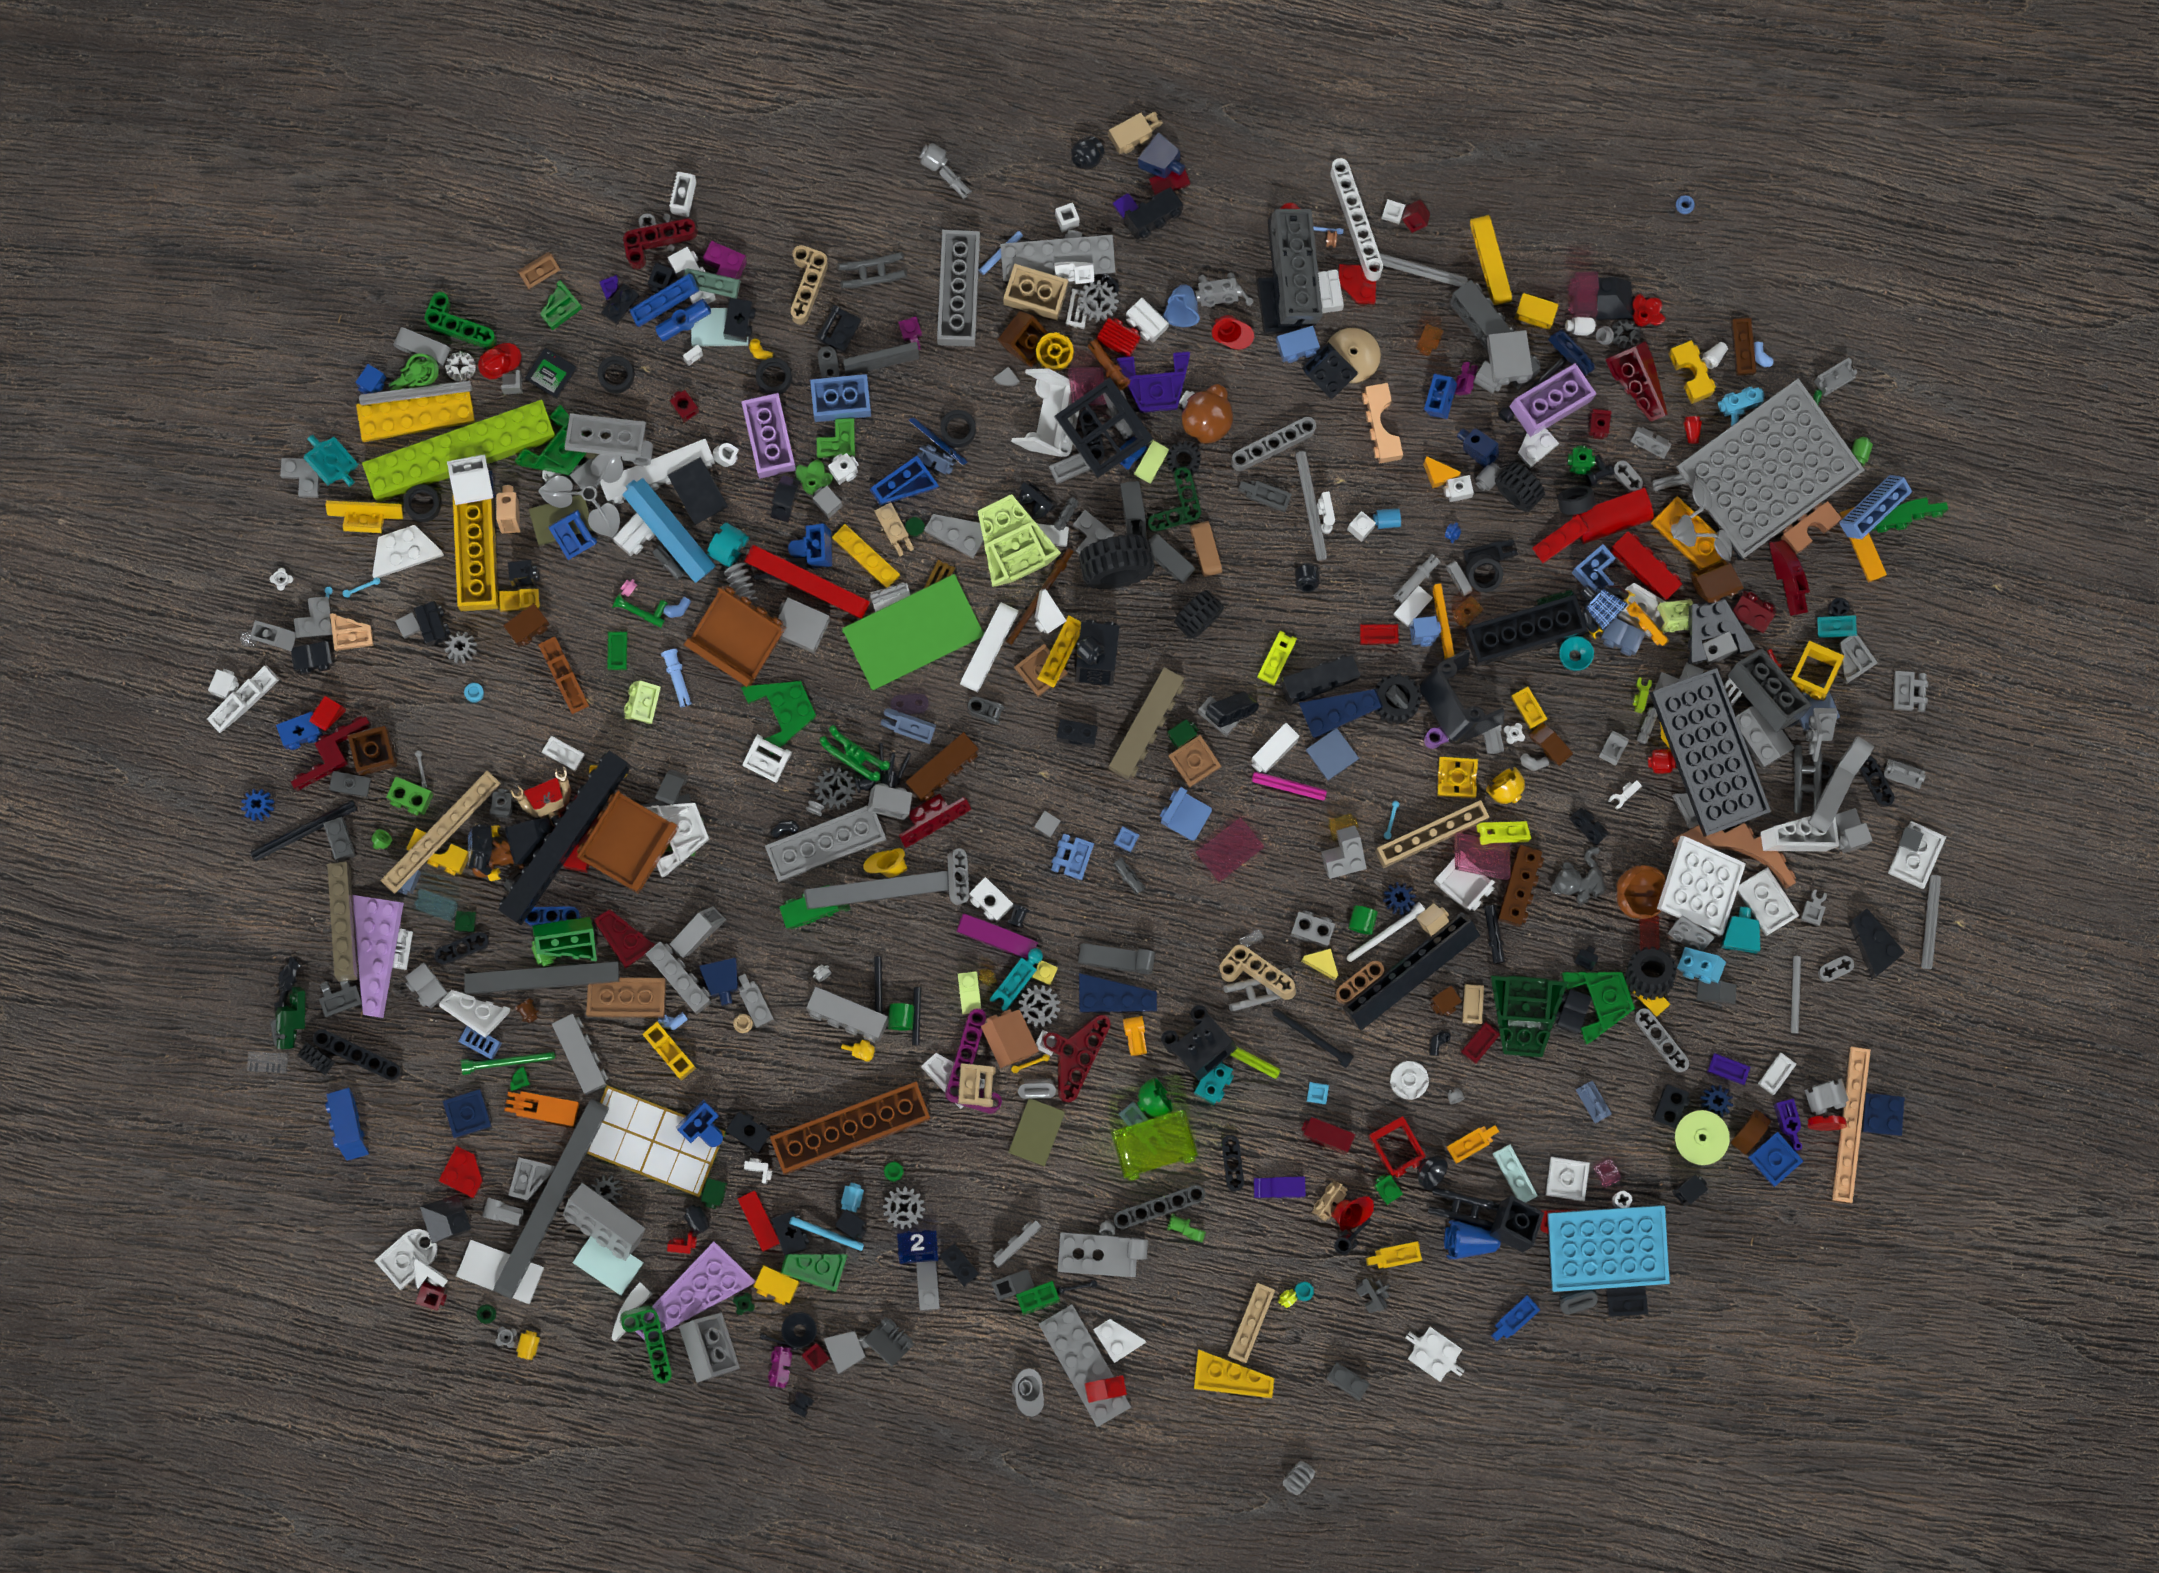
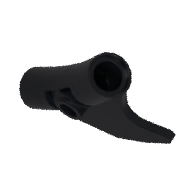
M1368 1218L1352 1234L1345 1229L1338 1236L1334 1244L1336 1252L1345 1255L1352 1251L1360 1243L1355 1236L1372 1220Z

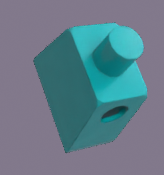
M1740 907L1739 917L1732 916L1729 918L1720 948L1755 954L1760 952L1759 920L1750 919L1751 908Z

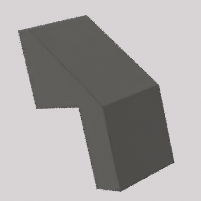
M672 769L669 770L655 798L674 805L689 776Z

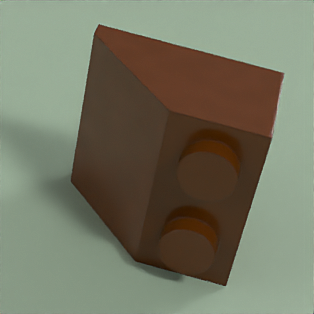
M1019 311L997 340L1008 352L1027 366L1032 367L1037 361L1036 347L1040 339L1048 334V332L1033 315Z

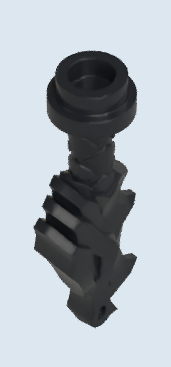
M292 956L289 958V964L279 973L278 985L281 993L279 1001L274 1003V1011L278 1007L288 1006L286 1003L288 993L292 991L293 984L297 983L296 971L302 966Z

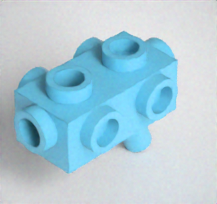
M1748 387L1738 394H1735V392L1724 395L1721 401H1718L1719 410L1724 413L1725 417L1731 415V426L1739 421V416L1745 414L1746 410L1759 407L1764 402V392L1759 387L1754 389L1753 387Z

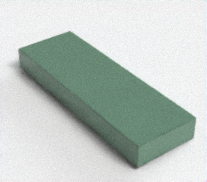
M685 268L684 276L692 274L700 291L737 299L741 280Z

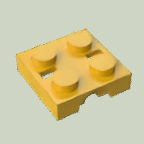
M1439 757L1437 796L1476 798L1478 759ZM1456 762H1460V767L1455 768ZM1455 786H1459V793H1454Z

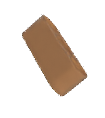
M1209 521L1190 525V532L1203 577L1222 573Z
M1379 961L1368 963L1343 983L1335 993L1336 1000L1341 1004H1347L1381 977L1384 972L1382 963ZM1377 966L1379 974L1372 975L1369 968ZM1362 978L1365 984L1363 987H1357L1354 980ZM1345 989L1349 992L1350 996L1348 999H1343L1340 997L1339 992Z

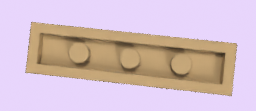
M1260 1283L1256 1284L1229 1351V1357L1247 1363L1274 1295V1289Z

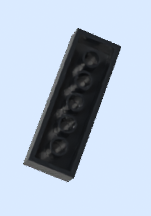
M1572 595L1467 626L1464 632L1475 666L1478 667L1563 642L1570 637L1583 636L1587 632V627L1577 597Z

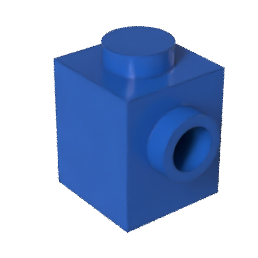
M367 364L355 383L359 388L358 391L362 394L376 393L382 391L384 388L383 383L387 378L384 373Z

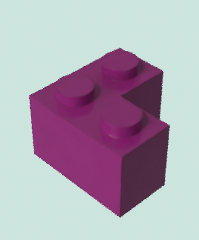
M713 241L710 242L703 257L706 265L718 269L716 275L734 279L740 278L747 263L746 255Z

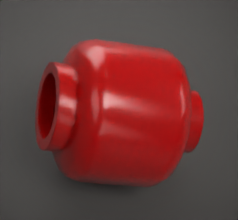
M1670 749L1653 750L1652 756H1648V767L1652 768L1655 774L1671 773L1673 768H1676V762Z

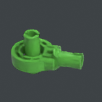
M419 353L413 355L408 360L406 367L401 369V377L389 383L388 386L392 391L404 389L407 386L415 388L417 386L431 385L438 377L439 367L437 361L427 354Z

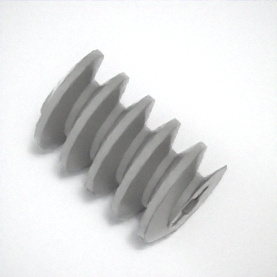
M746 563L732 565L724 572L726 576H729L727 578V582L731 583L729 586L736 591L735 594L738 596H744L750 599L752 603L757 601V597H751V595L756 593L755 590H749L753 583H747L751 576L744 575L749 570L742 569Z

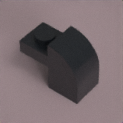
M782 476L774 495L770 518L789 523L794 502L798 497L801 480Z

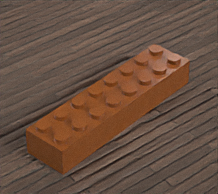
M916 1081L773 1135L770 1139L784 1175H787L931 1119Z

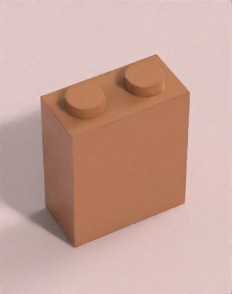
M1011 1009L1001 1013L1000 1017L997 1014L987 1018V1023L981 1026L1000 1069L1027 1059L1039 1052L1020 1009L1014 1012Z

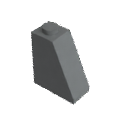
M1139 481L1120 483L1126 535H1140L1146 538V520Z

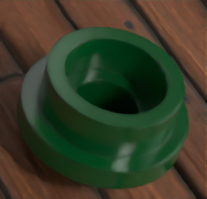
M489 1304L481 1305L476 1313L477 1319L483 1324L492 1323L496 1318L495 1308ZM486 1310L490 1312V1316L488 1318H485L483 1316V1313Z

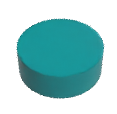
M1300 1282L1294 1288L1299 1301L1305 1302L1313 1297L1314 1289L1308 1282Z

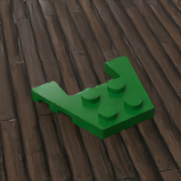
M561 405L549 417L552 422L562 427L540 456L524 448L514 460L518 466L569 475L585 456L586 452L565 450L570 416Z
M801 681L741 687L748 704L764 697L768 698L782 731L764 740L780 748L816 718L814 709Z
M1622 972L1561 973L1563 981L1568 982L1566 990L1585 984L1589 996L1592 997L1591 1001L1599 1022L1581 1028L1586 1045L1635 1009Z

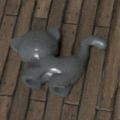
M1591 847L1585 851L1584 860L1591 869L1584 878L1574 869L1572 864L1565 862L1555 879V883L1550 888L1552 893L1558 895L1578 893L1576 902L1579 906L1588 902L1590 893H1592L1594 898L1604 894L1607 888L1604 884L1603 873L1592 859V855L1598 854L1600 849L1598 847Z

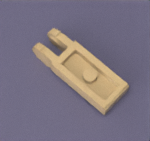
M892 503L875 510L874 512L891 545L896 549L899 557L903 555V550L898 542L903 539L906 547L910 551L914 550L908 538V533Z

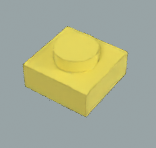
M1041 961L1038 963L1037 971L1032 978L1050 986L1058 967Z

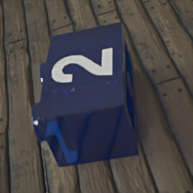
M907 1231L897 1234L899 1264L939 1261L936 1231Z

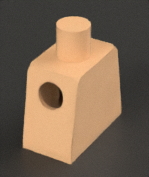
M511 485L502 486V493H497L496 519L501 533L520 532L519 501Z

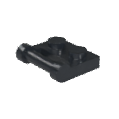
M832 304L821 330L815 335V339L845 353L862 319ZM836 315H838L841 319L831 338H829L826 334Z

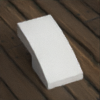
M1054 263L1055 276L1075 281L1076 284L1094 282L1093 263Z

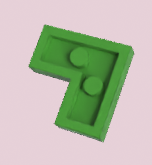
M854 418L835 419V437L817 438V458H834L839 454L844 455L846 453L849 457H855Z

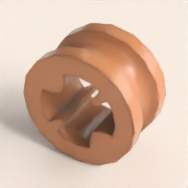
M1327 230L1326 247L1331 245L1333 248H1336L1337 231L1331 233Z

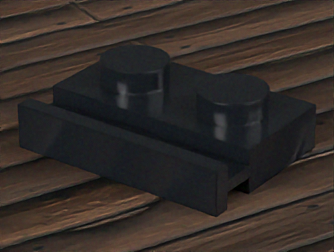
M1646 1286L1606 1288L1608 1317L1648 1315Z

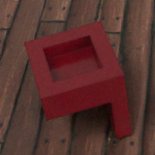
M1420 199L1404 208L1402 220L1411 233L1428 226L1430 212Z
M818 1343L801 1355L814 1371L830 1359Z

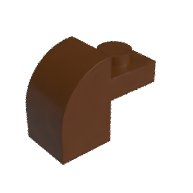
M1756 1109L1730 1143L1746 1155L1767 1131L1771 1120Z

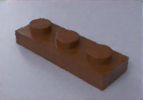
M1751 318L1732 319L1736 375L1756 374Z

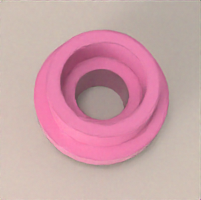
M635 580L625 581L620 588L623 590L622 595L630 596L637 586L634 583Z

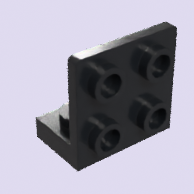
M1329 342L1302 367L1306 375L1330 399H1333L1358 375V372Z

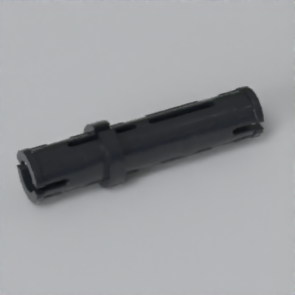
M1496 905L1485 906L1484 910L1490 939L1488 945L1491 947L1493 964L1504 963L1502 947L1504 942L1501 940Z

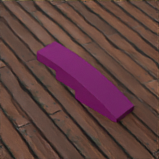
M962 914L956 932L986 945L994 946L1027 960L1029 951L1036 948L1038 942L966 914Z

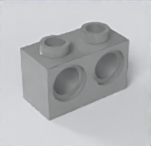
M1305 910L1298 912L1290 936L1327 948L1335 924L1331 923L1332 920L1323 916L1319 919L1314 917L1313 913ZM1302 920L1307 921L1309 928L1306 930L1301 929L1299 922ZM1325 927L1328 934L1325 936L1319 935L1317 928Z

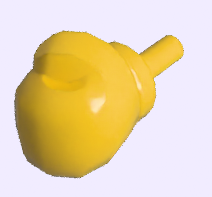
M861 1040L860 1043H855L854 1046L845 1044L841 1046V1049L852 1051V1056L869 1062L874 1057L875 1047L868 1040Z

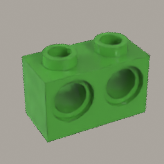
M395 777L386 798L391 801L390 805L401 808V806L408 808L407 812L418 816L419 813L425 815L434 794L430 790ZM405 790V795L402 798H396L397 791ZM417 797H422V803L418 806H415L413 804L414 799Z

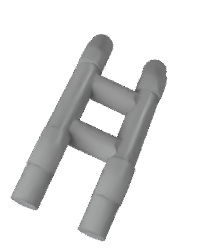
M1290 968L1280 970L1287 976L1292 974ZM1269 975L1266 979L1272 981L1276 976ZM1254 978L1224 985L1225 993L1246 988L1248 995L1247 1000L1229 1004L1230 1011L1246 1009L1281 999V997L1266 986L1267 994L1256 997L1253 986L1261 983Z

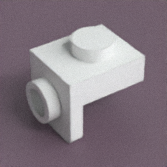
M750 1158V1161H745L744 1170L763 1172V1184H767V1181L771 1180L772 1168H769L768 1163H761V1159Z

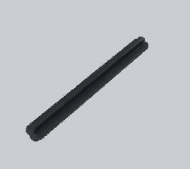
M349 801L251 851L250 854L254 861H258L323 828V823L344 817L356 811L357 806L354 801Z

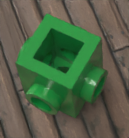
M1576 446V448H1573L1567 456V465H1570L1569 472H1575L1576 474H1586V472H1589L1591 466L1594 467L1595 455H1592V449H1587L1586 446Z

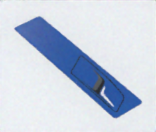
M913 417L908 420L962 465L968 463V461Z

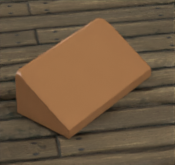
M548 252L517 272L527 288L530 289L561 269L552 254Z

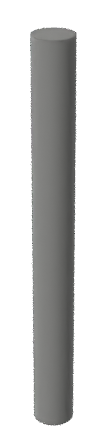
M1793 956L1791 1033L1793 1034L1799 1033L1801 956Z

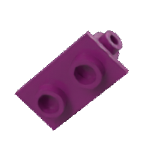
M775 1347L772 1351V1369L768 1374L769 1386L786 1388L790 1370H783V1366H791V1348Z

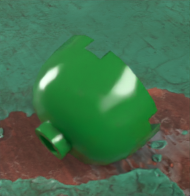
M1152 1078L1140 1087L1138 1093L1140 1101L1137 1104L1142 1112L1146 1111L1147 1114L1153 1117H1161L1172 1112L1174 1109L1171 1099L1167 1101L1165 1093L1168 1092L1159 1079Z

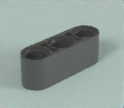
M1154 534L1149 539L1153 560L1174 579L1183 584L1195 571L1193 565L1158 534Z

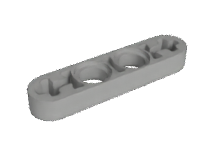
M1648 1009L1637 1011L1634 1016L1636 1024L1672 1070L1677 1073L1687 1070L1689 1067L1688 1058L1653 1013ZM1640 1013H1642L1643 1015L1647 1014V1021L1649 1023L1653 1021L1655 1024L1651 1025L1646 1030L1645 1026H1647L1648 1024L1645 1021L1641 1022L1639 1020V1018L1641 1017ZM1652 1028H1658L1661 1031L1659 1038L1651 1036ZM1665 1043H1670L1673 1046L1672 1053L1667 1054L1663 1051L1662 1047ZM1676 1052H1678L1679 1055H1677V1056H1675V1057H1676L1679 1061H1680V1060H1683V1061H1684V1063H1683V1067H1684V1068H1683V1069H1682V1067H1678V1068H1677V1067L1675 1066V1065L1677 1064V1061H1676L1674 1058H1673L1672 1060H1670L1669 1057L1673 1056Z

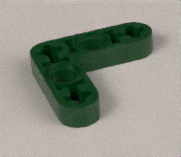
M1178 467L1173 473L1181 506L1150 515L1147 519V525L1151 530H1164L1195 521L1200 517L1201 508L1191 472L1187 468ZM1181 470L1187 473L1184 479L1186 483L1190 481V485L1179 486V484H1183L1182 479L1177 478ZM1186 488L1192 490V496L1189 499H1184L1182 496V492ZM1195 500V503H1191L1192 508L1197 509L1194 517L1187 514L1190 511V507L1188 504L1184 505V502L1187 503ZM1177 512L1179 520L1171 522L1169 520L1170 513ZM1165 514V520L1168 525H1165V522L1158 523V527L1151 525V522L1154 521L1153 518L1156 517L1158 520L1164 519L1162 515Z

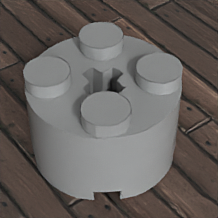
M1842 1078L1838 1079L1839 1083L1836 1084L1833 1080L1814 1086L1811 1092L1808 1089L1804 1090L1811 1112L1820 1115L1828 1112L1827 1108L1834 1106L1835 1109L1846 1106V1102L1849 1099Z

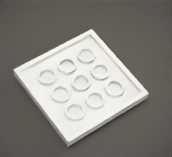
M1680 836L1657 909L1677 918L1683 915L1701 928L1723 936L1746 863L1688 837Z

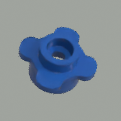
M1457 522L1455 524L1450 523L1445 532V538L1450 539L1451 543H1454L1455 539L1457 540L1461 534V529Z

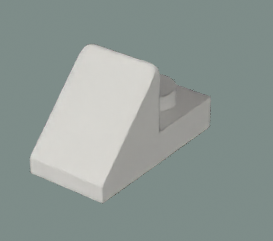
M414 1255L412 1257L417 1289L427 1276L429 1277L427 1280L433 1285L445 1286L448 1281L446 1276Z

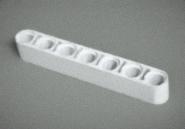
M1338 158L1332 164L1331 178L1364 275L1368 280L1376 281L1381 277L1383 263L1349 164L1345 159ZM1336 168H1342L1344 171L1339 172ZM1346 184L1349 188H1343L1341 185ZM1347 201H1353L1355 204L1350 205ZM1357 217V218H1359L1361 221H1358V222H1357V221H1354L1352 218ZM1364 234L1366 238H1360L1358 235ZM1364 251H1370L1372 254L1367 255ZM1374 267V268H1376L1378 271H1377V272H1373V271H1371L1369 268Z

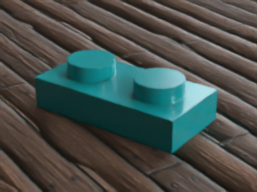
M1856 615L1817 617L1818 638L1857 636Z

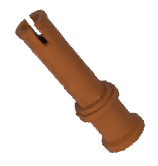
M1098 340L1091 341L1092 346L1088 344V348L1105 369L1106 377L1112 379L1119 391L1125 389L1130 384V379L1124 376L1120 366L1114 364Z

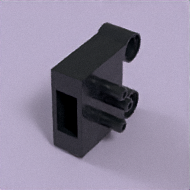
M1197 1005L1190 1012L1196 1027L1181 1040L1175 1031H1165L1161 1036V1042L1167 1052L1174 1054L1195 1078L1200 1081L1231 1055L1237 1047L1234 1041L1210 1017L1207 1009L1202 1005Z

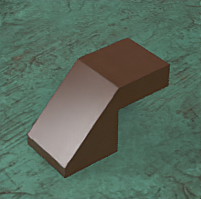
M1541 723L1529 734L1530 739L1543 748L1547 758L1558 766H1561L1573 755L1572 751L1559 736L1544 723Z

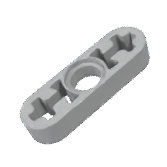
M960 848L948 854L949 897L955 905L963 904L969 899L967 854ZM956 872H959L961 874V882L956 880Z

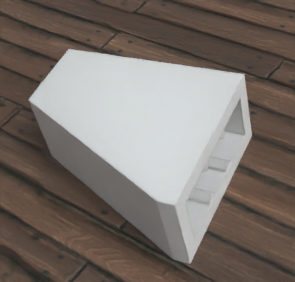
M1285 723L1252 757L1253 768L1259 773L1261 771L1264 774L1268 772L1298 742L1300 736Z

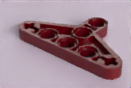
M1095 1016L1067 1039L1051 1032L1044 1034L1042 1037L1043 1047L1058 1055V1096L1062 1101L1072 1102L1077 1098L1110 1029L1111 1022L1107 1016ZM1104 1019L1103 1023L1105 1026L1099 1028L1097 1021ZM1092 1028L1094 1030H1098V1032H1101L1102 1034L1099 1035L1098 1033L1091 1032ZM1092 1035L1098 1041L1094 1047L1088 1043V1039ZM1049 1036H1053L1056 1039V1043L1052 1047H1049L1046 1043ZM1067 1044L1072 1047V1053L1068 1056L1063 1052V1048ZM1083 1053H1087L1089 1056V1061L1086 1064H1082L1080 1061V1056ZM1075 1070L1081 1074L1080 1080L1076 1082L1071 1077ZM1067 1081L1071 1084L1077 1085L1076 1088L1071 1087L1070 1093L1072 1094V1096L1065 1098L1066 1094L1064 1093V1090H1069L1071 1086L1066 1084Z

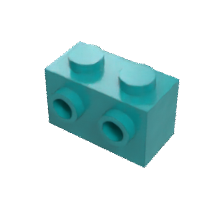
M1220 1063L1201 1079L1194 1095L1213 1105L1216 1101L1220 1103L1225 1094L1222 1089L1225 1084L1229 1086L1234 1077L1231 1074L1233 1069Z

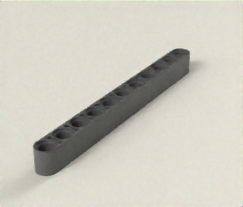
M594 1099L589 1101L493 1291L509 1299L513 1298L608 1113V1106Z

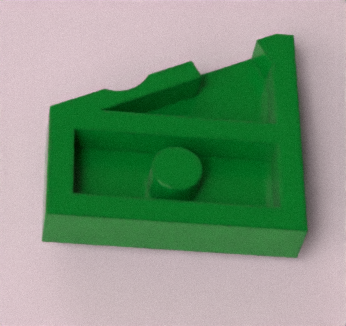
M561 280L557 282L554 294L550 295L547 305L540 314L552 331L582 309L580 303Z

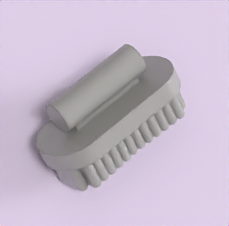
M1042 1078V1080L1022 1079L1018 1086V1094L1023 1099L1052 1098L1056 1093V1086L1051 1078Z

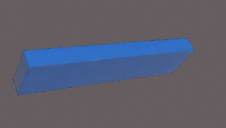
M687 274L631 308L630 313L636 326L640 327L700 290L693 275Z

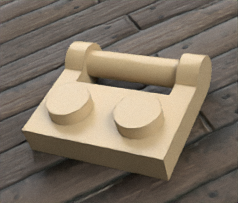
M961 1064L958 1104L993 1107L992 1084L995 1067ZM980 1073L985 1074L984 1098H979Z

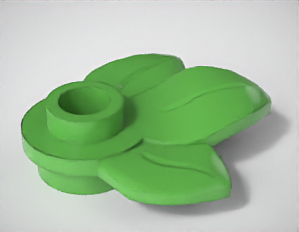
M820 460L812 461L808 467L803 465L796 467V478L801 480L802 488L808 494H814L819 488L829 486L832 482L833 475L824 473V464Z

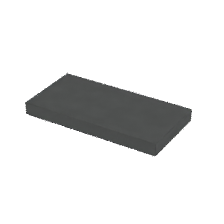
M917 342L846 358L843 360L845 374L850 376L919 359Z

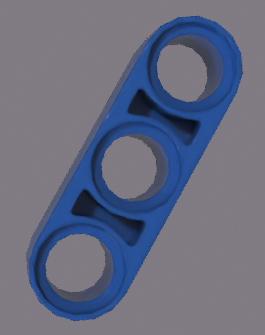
M534 907L530 914L537 913V920L530 922L528 915L525 922L531 927L532 925L551 923V921H548V915L552 912L557 913L556 920L552 922L567 920V915L570 912L577 914L576 919L581 918V914L575 907Z

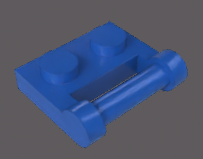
M578 509L548 526L568 560L597 543L595 537L591 536L582 521ZM572 520L586 540L585 543H580L570 527L569 522Z

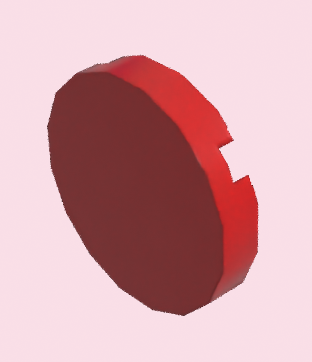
M1830 1115L1827 1118L1815 1116L1808 1119L1807 1127L1812 1130L1832 1131L1846 1128L1847 1122L1846 1118L1842 1116Z

